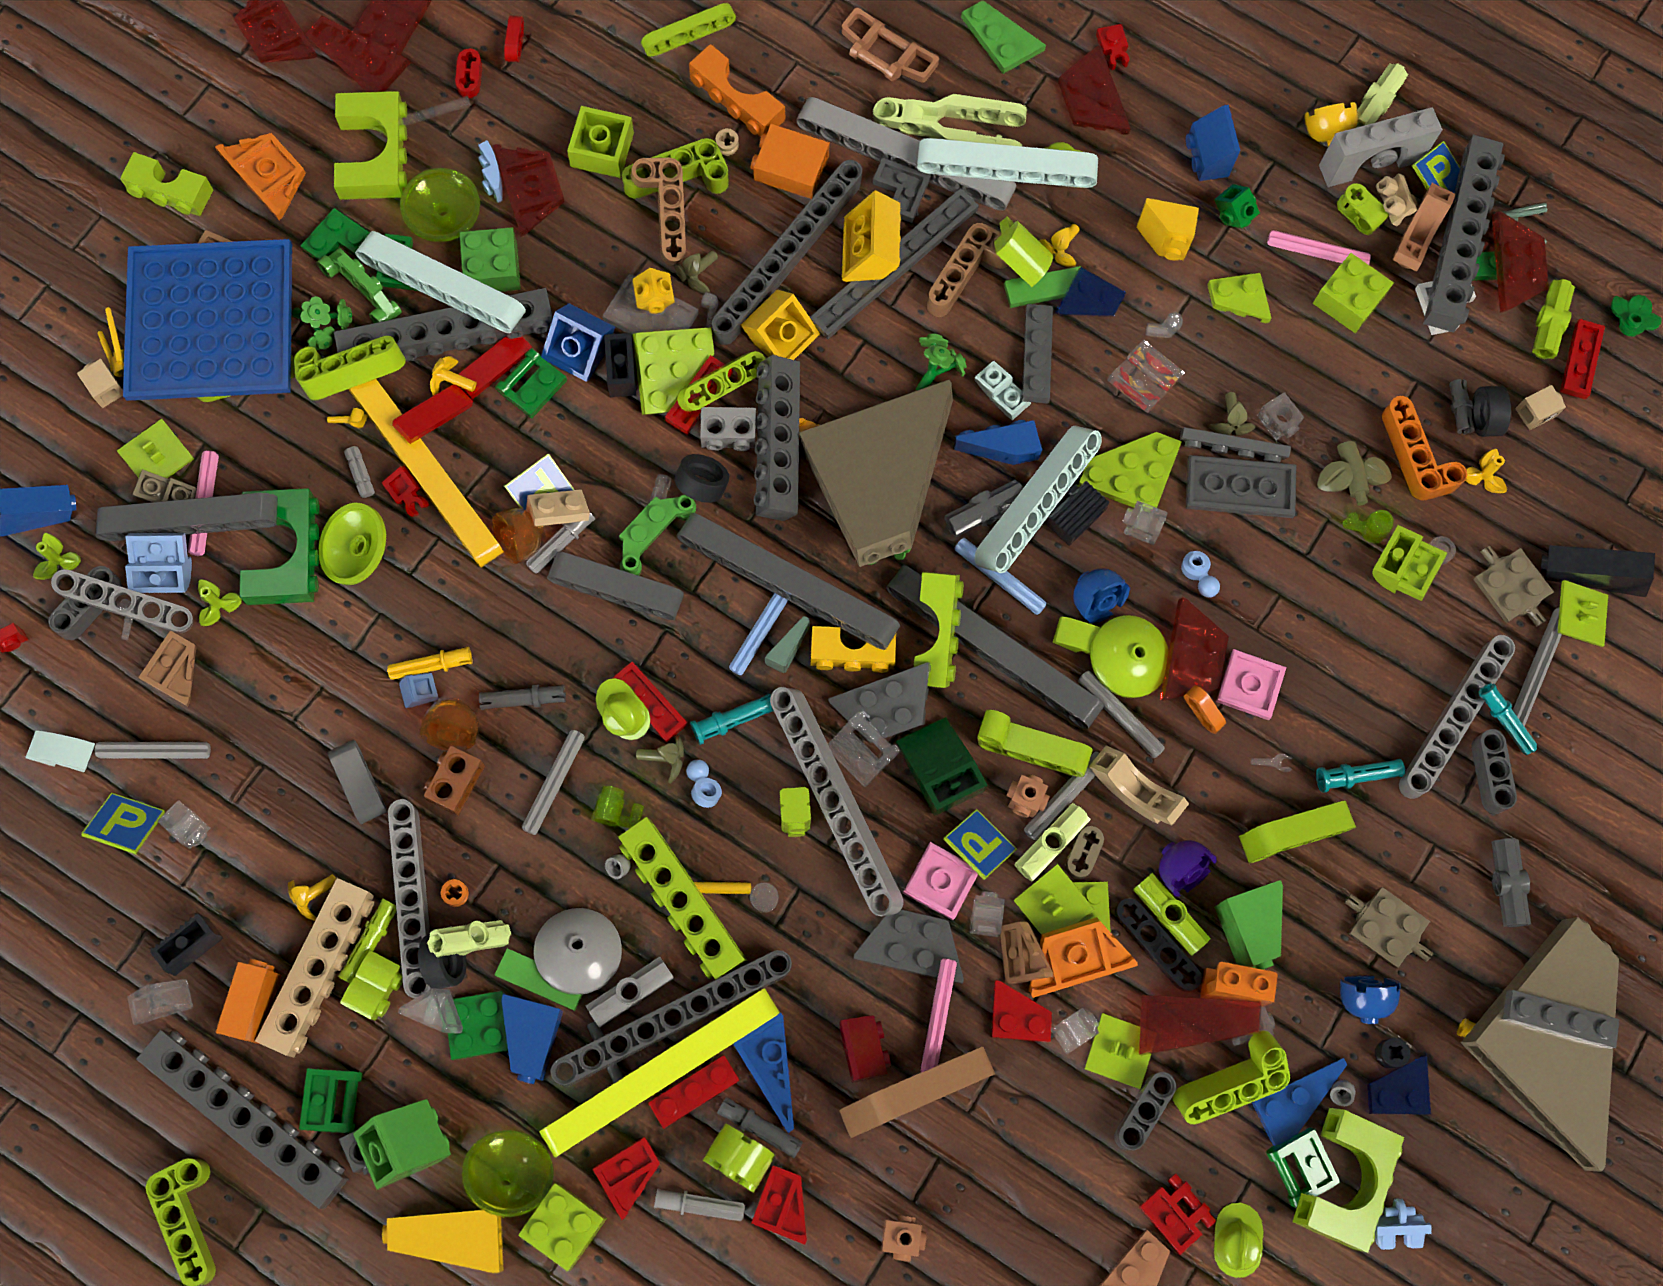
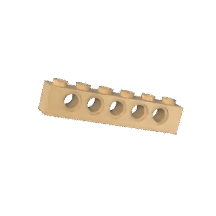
M336 879L255 1042L293 1058L296 1053H301L307 1042L305 1035L310 1025L314 1026L320 1016L321 1009L319 1007L323 999L328 998L334 988L332 980L337 970L341 971L348 959L346 952L350 944H354L361 933L359 926L363 918L368 917L373 909L374 901L372 900L374 895L341 879ZM350 908L351 917L345 922H340L339 914L341 910ZM336 934L338 937L337 945L327 949V938L330 935ZM323 961L324 971L322 974L314 976L312 973L314 964ZM309 988L311 997L306 1003L301 1004L299 994L303 989ZM295 1015L297 1025L293 1030L287 1031L285 1022L290 1016Z

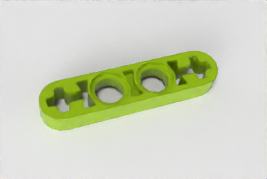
M723 3L650 32L643 37L641 44L647 56L654 57L730 26L736 20V15L730 4Z
M757 351L746 353L681 389L677 399L679 406L685 411H695L705 407L756 378L759 363L766 358ZM752 360L756 361L754 368L745 370L743 367L751 364ZM730 368L735 369L738 379L735 383L731 382L728 378ZM710 379L717 384L715 394H711L708 391L707 384ZM700 392L702 396L693 399V403L688 402L691 394Z

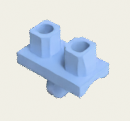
M1402 1198L1393 1199L1392 1207L1384 1208V1215L1379 1217L1375 1230L1376 1244L1380 1249L1395 1248V1235H1404V1244L1407 1247L1423 1248L1425 1234H1431V1224L1424 1221L1422 1214H1416L1414 1206L1406 1207Z

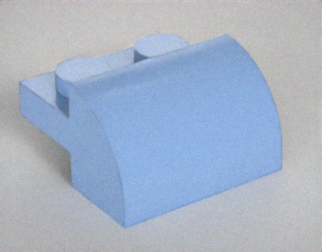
M129 533L125 536L129 562L125 566L128 589L139 593H180L187 591L191 580L192 560L187 554L185 533Z

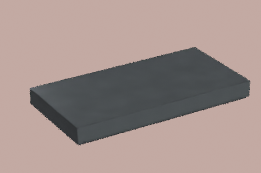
M1189 455L1187 461L1186 509L1294 518L1296 505V465Z

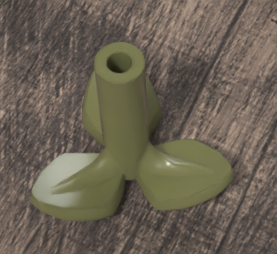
M710 251L701 259L700 254H693L684 260L683 267L676 263L674 268L682 282L686 279L688 280V285L691 289L702 294H708L710 289L702 281L698 280V275L715 262L718 256L714 251Z
M1234 392L1227 393L1225 400L1228 422L1211 424L1209 429L1214 433L1230 435L1233 430H1235L1237 436L1250 433L1256 428L1255 425L1252 423L1243 424L1247 420V412L1241 402H1237Z
M679 735L675 736L676 744L668 743L657 750L638 749L636 752L637 760L670 763L672 770L668 783H672L677 778L683 766L680 757L684 756V748Z

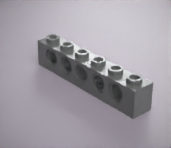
M771 355L759 363L757 368V378L759 380L756 395L758 416L755 423L757 428V442L755 445L757 467L754 473L756 479L754 504L756 505V516L786 521L798 514L800 362Z

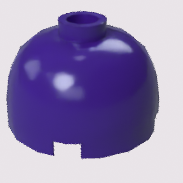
M1183 840L1177 844L1171 842L1162 851L1163 857L1159 863V875L1165 887L1174 896L1179 897L1181 895L1178 891L1184 889L1188 893L1208 876L1211 870L1207 866L1211 861L1214 864L1216 863V856L1203 844L1193 840Z

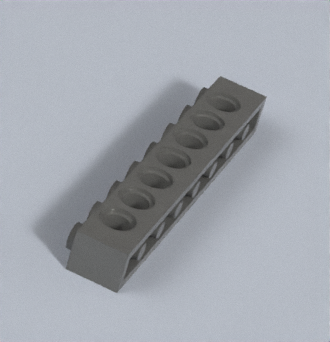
M1473 135L1464 149L1454 191L1456 195L1450 208L1423 321L1425 325L1454 333L1458 326L1464 324L1467 320L1469 309L1466 308V304L1470 301L1474 292V286H1471L1472 279H1475L1479 270V264L1476 263V260L1483 251L1485 242L1481 241L1482 235H1485L1490 222L1486 217L1487 213H1490L1495 198L1491 197L1499 183L1500 176L1496 174L1497 170L1501 168L1505 157L1504 154H1501L1502 142Z
M542 288L509 295L524 306L526 310L524 314H530L526 318H521L511 333L502 332L451 307L336 331L334 335L338 353L382 336H391L395 341H398L397 345L406 361H412L417 357L425 355H440L444 351L454 349L465 350L470 346L478 344H493L506 336L513 339L530 333H545L550 329L553 315L547 290ZM471 325H477L474 329H467ZM446 330H451V332L448 333V334H445V335H442V334H441L442 332H444V331H446ZM418 336H424L421 340H415Z
M160 1030L137 1057V1060L318 1209H326L349 1180L343 1174L346 1169L334 1159H331L329 1162L320 1155L323 1150L312 1141L308 1140L307 1143L302 1141L297 1136L300 1133L299 1130L288 1122L282 1124L274 1117L277 1113L265 1103L260 1106L253 1101L252 1098L255 1095L243 1085L237 1088L229 1081L232 1076L219 1066L216 1069L207 1063L210 1058L197 1048L193 1051L185 1045L187 1039L175 1030L171 1033ZM180 1053L183 1058L182 1065L178 1069H174L172 1060L175 1055ZM202 1071L205 1074V1082L201 1087L197 1088L194 1084V1078ZM225 1090L228 1094V1100L223 1106H219L216 1100L217 1095L220 1091ZM247 1108L250 1111L251 1117L248 1123L242 1125L239 1121V1114L243 1109ZM266 1127H271L273 1138L266 1144L263 1142L261 1135ZM293 1145L296 1149V1157L293 1161L288 1162L284 1157V1152L288 1146ZM312 1164H316L319 1167V1176L314 1181L307 1177V1170Z

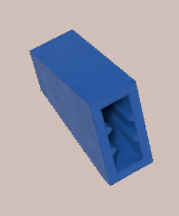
M68 485L0 489V536L70 521L72 511H76L75 495H70Z
M503 994L502 1008L511 1072L518 1074V1081L534 1085L536 1079L544 1080L563 1011L551 1006Z

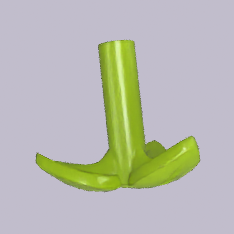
M44 533L42 542L36 545V550L48 561L40 562L37 565L33 577L40 580L49 579L57 572V565H60L64 570H73L80 564L81 558L74 552H68L60 556L63 550L60 540L49 533Z
M200 579L198 582V592L201 600L210 604L209 607L200 612L199 623L201 626H209L216 623L221 617L220 608L230 613L240 606L242 599L239 594L227 593L220 599V589L215 584Z

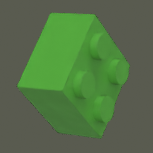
M513 228L460 232L462 274L500 292L521 290L518 247Z

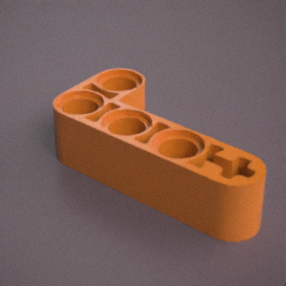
M1405 396L1393 398L1383 411L1382 420L1412 496L1418 500H1428L1455 492L1467 479L1466 468L1458 462L1437 466L1412 401ZM1403 433L1410 435L1411 440L1404 437ZM1412 457L1418 458L1421 464L1416 463ZM1447 474L1453 476L1455 482L1448 479ZM1422 481L1427 482L1430 488L1423 486Z

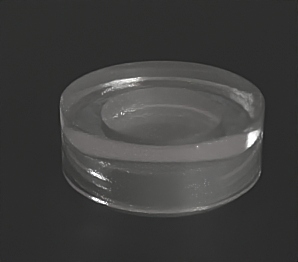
M1439 536L1429 543L1447 552L1442 565L1447 564L1455 556L1456 548L1449 538Z
M769 883L757 884L750 893L751 905L758 912H770L778 904V891Z

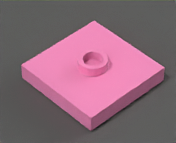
M1233 649L1216 702L1270 720L1287 667Z
M930 842L903 894L954 921L978 874L963 859Z

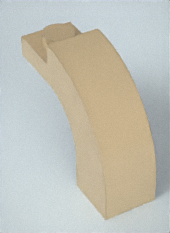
M1105 746L1089 765L1092 772L1114 795L1130 808L1157 824L1159 821H1162L1172 826L1189 805L1183 796L1168 791L1150 781L1132 764L1126 754Z

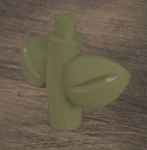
M1355 441L1341 443L1337 446L1342 461L1332 462L1322 470L1317 483L1318 489L1327 492H1337L1349 487L1350 496L1356 498L1357 505H1365L1368 503L1366 496L1369 493L1368 484L1383 485L1392 478L1391 472L1384 461L1379 458L1370 457L1362 460Z

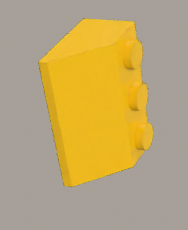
M875 190L844 217L843 281L884 279L899 267L901 241L900 202Z

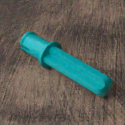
M1494 683L1483 686L1479 690V695L1491 709L1490 714L1492 717H1497L1523 754L1529 755L1537 750V743L1511 709V702L1503 698Z

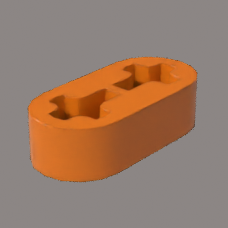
M1194 685L1184 695L1187 704L1208 731L1216 734L1226 724L1225 718L1202 688Z

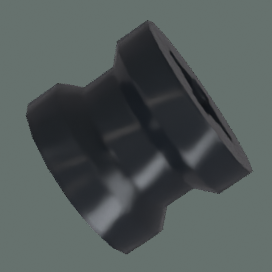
M1400 1038L1382 1040L1375 1048L1376 1060L1384 1068L1402 1067L1410 1059V1048Z

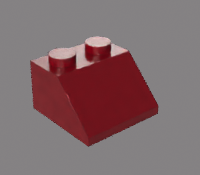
M874 1015L840 1020L839 1029L851 1082L856 1083L886 1076L887 1068H891L888 1051H882L880 1039L884 1038L881 1021L875 1022Z

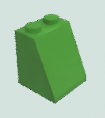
M1281 880L1228 898L1214 907L1237 965L1265 970L1274 966L1272 960L1281 956L1283 884Z
M427 1099L374 1116L353 1133L376 1190L440 1163L451 1155L449 1141L442 1134L437 1123V1113L430 1106Z

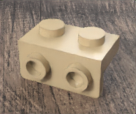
M582 490L533 494L527 497L526 514L528 518H532L534 526L589 521L590 512Z

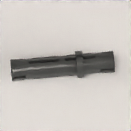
M564 684L548 687L533 685L532 688L479 692V703H482L480 704V709L525 705L541 707V704L565 703Z
M727 1096L717 1114L740 1126L739 1129L744 1132L746 1130L793 1159L803 1144V1141L798 1140L756 1115L755 1110L751 1108L748 1110Z

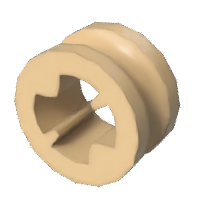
M722 129L717 133L715 141L721 154L729 156L736 153L739 147L737 133L732 129ZM724 139H730L729 146H725Z

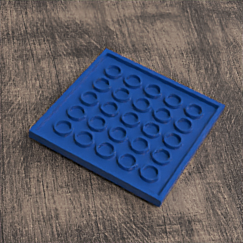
M290 239L129 246L123 397L126 401L291 393L292 243Z

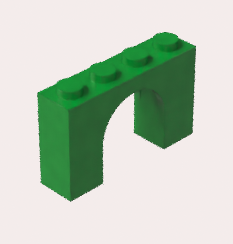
M310 489L242 492V494L269 493L277 496L276 525L294 530L297 536V546L293 556L285 564L277 568L241 570L240 598L246 605L314 602V593H317L319 588L318 578L314 576V567L319 564L318 551L315 550V540L319 539L318 524H315V514H319L318 498L314 497Z

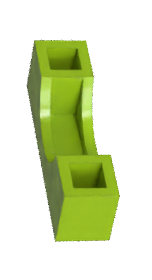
M922 572L920 601L933 609L940 626L939 636L934 646L929 651L915 656L914 667L930 662L931 672H929L928 686L946 688L950 686V682L955 680L956 665H952V655L957 654L958 637H954L955 626L960 625L961 609H957V600L962 598L964 586L963 581H959L960 575Z

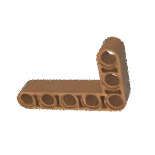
M980 1047L875 1092L840 1109L839 1112L850 1138H853L994 1075L995 1072L984 1047Z

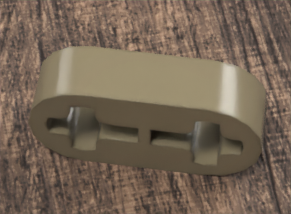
M1088 826L1082 829L1066 862V871L1075 879H1083L1090 874L1103 846L1104 836L1097 827ZM1090 833H1093L1097 844L1093 843L1087 851L1084 849L1087 840L1083 838V835L1088 836ZM1082 854L1086 856L1083 865L1087 868L1086 870L1082 869L1080 872H1076V866L1072 864V861L1077 862Z

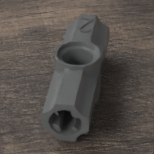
M1013 480L992 492L984 491L979 493L968 504L945 515L944 520L948 530L956 538L980 525L984 527L994 523L1006 512L1022 491V485Z
M1519 839L1494 840L1491 842L1495 864L1492 886L1494 893L1500 899L1503 927L1531 925L1527 894L1530 891V879L1527 871L1523 870Z

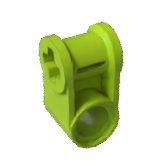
M1356 183L1348 186L1345 194L1337 201L1340 213L1345 215L1365 235L1372 234L1389 217V213L1385 211L1383 204L1361 184Z

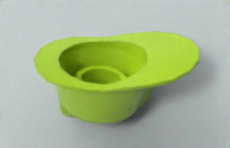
M617 678L608 679L600 685L597 690L596 704L607 730L614 735L628 740L639 739L645 735L650 726L649 711L631 687L623 680Z
M1231 1203L1224 1207L1217 1216L1214 1257L1218 1267L1226 1275L1235 1278L1246 1277L1254 1273L1262 1258V1220L1251 1206L1243 1203Z

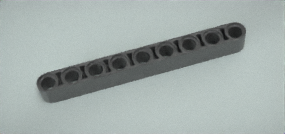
M846 160L840 164L712 319L713 338L717 343L728 345L743 331L741 324L776 291L856 194L861 186L862 167L857 161ZM852 175L854 178H847L845 176ZM833 193H834V194H838V195H840V196H838V197H832V196H830V194H833ZM822 212L824 215L817 216L814 213ZM807 231L809 233L806 235H801L798 232ZM792 250L793 253L785 254L783 251ZM771 268L778 270L775 273L767 272ZM755 287L762 289L760 292L751 291ZM737 307L746 308V310L742 312H738L734 309ZM721 326L730 327L728 331H720L718 328Z
M691 513L677 534V538L686 546L881 650L887 649L900 628L899 622L886 613L701 515Z
M902 566L886 586V590L894 598L940 629L937 615L933 609L920 601L922 576L911 568ZM957 601V609H961L960 625L955 626L954 637H958L960 644L1079 727L1089 729L1104 708L1103 703L1097 697Z
M773 951L559 1058L551 1067L553 1080L561 1086H571L784 979L790 972L791 958L784 951ZM775 958H781L786 963V969L780 973L775 972L771 969L770 962ZM749 971H755L760 976V982L757 985L750 986L744 981V975ZM723 984H729L734 989V994L729 999H723L717 993L718 988ZM697 997L704 998L708 1003L707 1009L700 1013L695 1012L691 1008V1002ZM672 1010L679 1012L681 1015L680 1023L675 1026H670L664 1021L666 1013ZM650 1024L654 1027V1035L650 1039H642L638 1036V1029L641 1025ZM617 1037H623L628 1042L626 1050L622 1053H615L611 1049V1043ZM592 1050L599 1052L601 1056L600 1062L593 1067L587 1066L584 1062L586 1053ZM569 1064L573 1067L572 1077L565 1081L560 1080L557 1075L559 1067Z

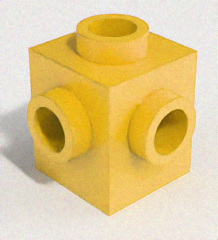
M648 268L632 279L637 308L657 314L663 312L666 307L675 302L670 273Z

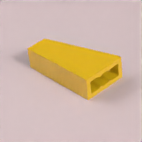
M501 1209L387 1218V1225H383L382 1240L383 1244H387L388 1251L490 1273L504 1271Z

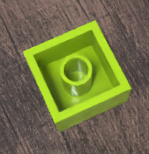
M581 106L567 150L570 167L621 178L634 135L632 117Z
M1350 253L1320 290L1313 304L1356 334L1385 297L1394 282Z
M555 1183L518 1236L568 1272L575 1266L607 1218L560 1183Z

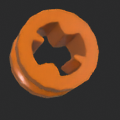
M449 880L442 886L441 897L449 906L459 907L468 900V888L460 880ZM451 887L455 889L462 888V891L459 892L462 896L458 900L454 897L450 900L448 899V895H451L448 890Z

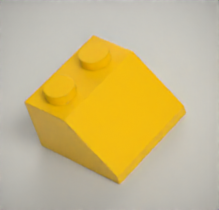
M1147 198L1137 223V229L1158 256H1163L1173 261L1184 260L1195 236L1199 208Z
M776 290L741 324L754 345L768 357L776 355L794 360L820 335V332L795 295L781 290Z

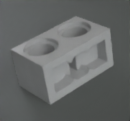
M701 408V447H706L712 451H718L722 448L747 451L750 448H755L756 408ZM711 427L722 429L719 433L715 434L708 431ZM739 427H745L749 431L745 434H739L735 430Z

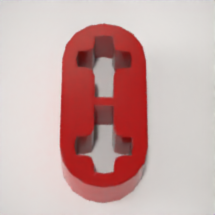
M510 15L508 18L504 47L505 61L520 62L524 37L523 16Z
M469 48L462 50L458 55L455 83L457 91L462 97L473 98L480 91L482 61L480 54L476 50ZM469 59L474 60L471 62V69H467L466 65ZM467 78H470L472 84L469 85V88H464L467 84Z

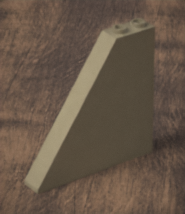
M950 380L799 432L802 451L859 567L875 563L880 559L900 554L912 548L953 402Z
M1575 917L1564 919L1557 925L1461 1041V1044L1585 1171H1603L1606 1164L1613 1049L1503 1020L1506 992L1508 990L1523 992L1615 1018L1619 958L1612 952L1611 947L1605 941L1600 940L1591 931V927L1586 921Z

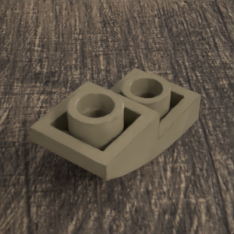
M142 469L132 497L149 503L194 499L197 488L172 478L169 480Z

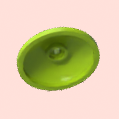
M351 503L338 509L329 518L319 541L320 564L329 579L343 585H354L362 582L374 572L383 557L386 546V529L380 514L366 504Z
M1130 615L1113 618L1099 628L1091 644L1090 658L1096 677L1106 689L1118 696L1138 698L1155 691L1167 676L1170 664L1167 643L1161 632L1152 623L1143 618ZM1135 649L1141 652V657L1136 656Z

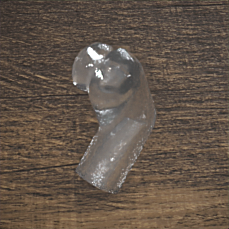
M1171 312L1161 324L1147 323L1145 334L1151 337L1170 338L1181 328L1183 318L1178 312Z

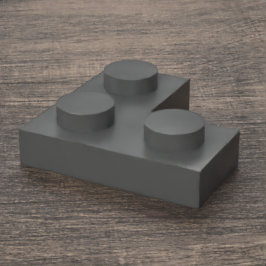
M882 158L874 176L873 185L896 192L893 199L900 202L901 220L913 223L931 175Z

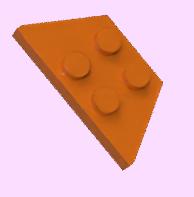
M272 133L260 135L255 139L239 140L240 144L227 147H224L223 144L217 145L215 148L222 158L278 220H281L306 175L304 168Z
M1097 917L1042 934L1039 945L1053 972V977L1030 981L1029 994L1032 998L1133 968L1138 966V964Z

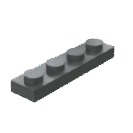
M1026 305L1023 402L1049 404L1053 306Z
M1185 427L1180 430L1178 439L1185 442V447L1201 449V445L1212 447V452L1227 454L1228 450L1236 451L1238 456L1243 458H1254V455L1264 456V461L1280 463L1281 460L1288 458L1291 446Z
M1508 990L1506 992L1503 1020L1609 1049L1616 1048L1620 1019L1515 990Z

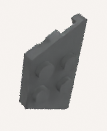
M930 662L829 698V703L870 743L925 724V703L928 698L929 672H931Z
M900 910L897 914L886 915L857 950L853 958L854 960L938 979L941 960L946 958L955 960L957 963L953 983L963 984L964 980L949 921L905 910Z

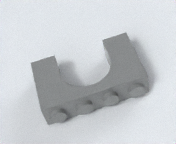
M1432 107L1336 133L1319 164L1327 187L1352 181L1359 167L1367 159L1390 148L1397 153L1396 163L1399 168L1416 163L1429 152L1441 133L1442 127Z

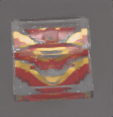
M1143 340L1129 353L1126 360L1110 374L1107 380L1145 412L1149 413L1173 388L1185 372Z

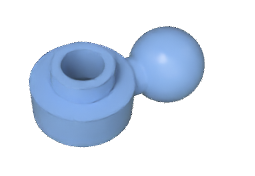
M1189 552L1184 557L1181 565L1183 574L1191 580H1199L1198 590L1202 596L1207 598L1216 596L1220 590V583L1215 577L1208 575L1210 559L1203 552ZM1193 561H1198L1201 565L1196 566L1193 564Z
M696 759L691 761L687 766L686 772L689 779L696 782L691 791L693 800L702 807L709 808L715 806L722 794L720 785L715 780L707 778L709 767L703 760Z

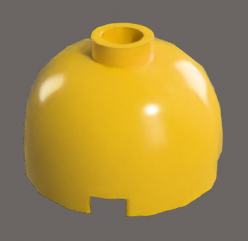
M1354 102L1351 103V108H1345L1344 103L1314 109L1315 115L1310 116L1309 112L1304 114L1305 125L1309 135L1318 142H1327V147H1329L1336 133L1354 129L1358 123L1357 104Z

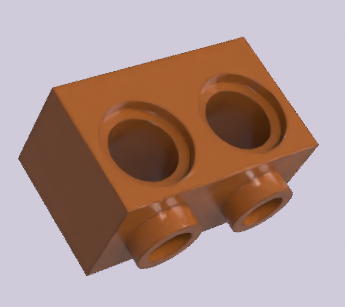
M450 746L448 752L444 751L437 762V767L439 768L435 776H430L425 783L423 789L425 794L423 797L428 802L459 816L485 765L480 759ZM459 761L466 763L465 769L462 772H452L455 763ZM443 787H452V793L449 797L445 799L439 798V791Z

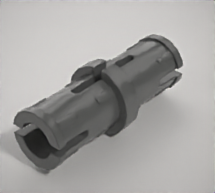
M1461 379L1454 380L1449 383L1453 402L1451 404V411L1455 414L1457 433L1469 434L1474 432L1475 427L1471 414L1473 403L1469 400L1467 381L1463 379L1461 384Z

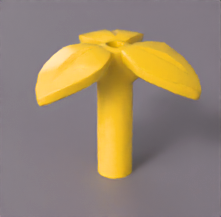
M1076 224L1056 232L1051 238L1052 244L1044 239L1038 240L1052 254H1055L1056 263L1065 267L1076 266L1075 259L1064 252L1080 230Z
M447 356L443 359L440 358L436 362L431 374L433 377L430 381V387L434 396L440 392V382L444 380L471 392L474 391L477 383L449 371L458 363V360Z
M1497 449L1488 451L1479 461L1482 471L1474 467L1466 468L1468 475L1465 481L1469 484L1477 485L1483 479L1487 491L1499 494L1505 493L1507 491L1505 482L1502 478L1493 476L1505 463V459L1499 455Z
M331 874L310 888L308 886L295 887L294 880L288 882L289 896L303 916L316 921L317 917L308 908L309 901L331 889L336 881V877Z

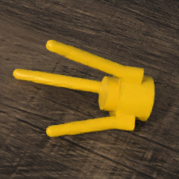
M106 307L107 321L115 351L113 355L103 332L98 331V336L109 361L111 372L115 376L124 377L125 350L120 349L110 307Z

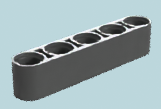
M564 552L556 553L547 577L549 581L559 586L667 620H675L684 593L675 587Z

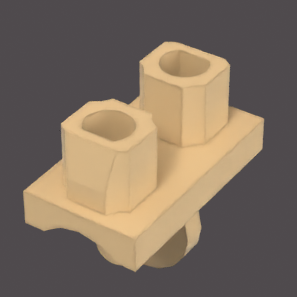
M1401 174L1396 175L1393 179L1385 176L1376 184L1377 191L1381 194L1384 202V209L1389 213L1393 225H1400L1406 216H1410L1417 211V200L1410 193L1405 178Z

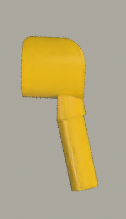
M353 408L350 416H328L327 422L345 423L356 428H362L368 416L364 414L363 410Z

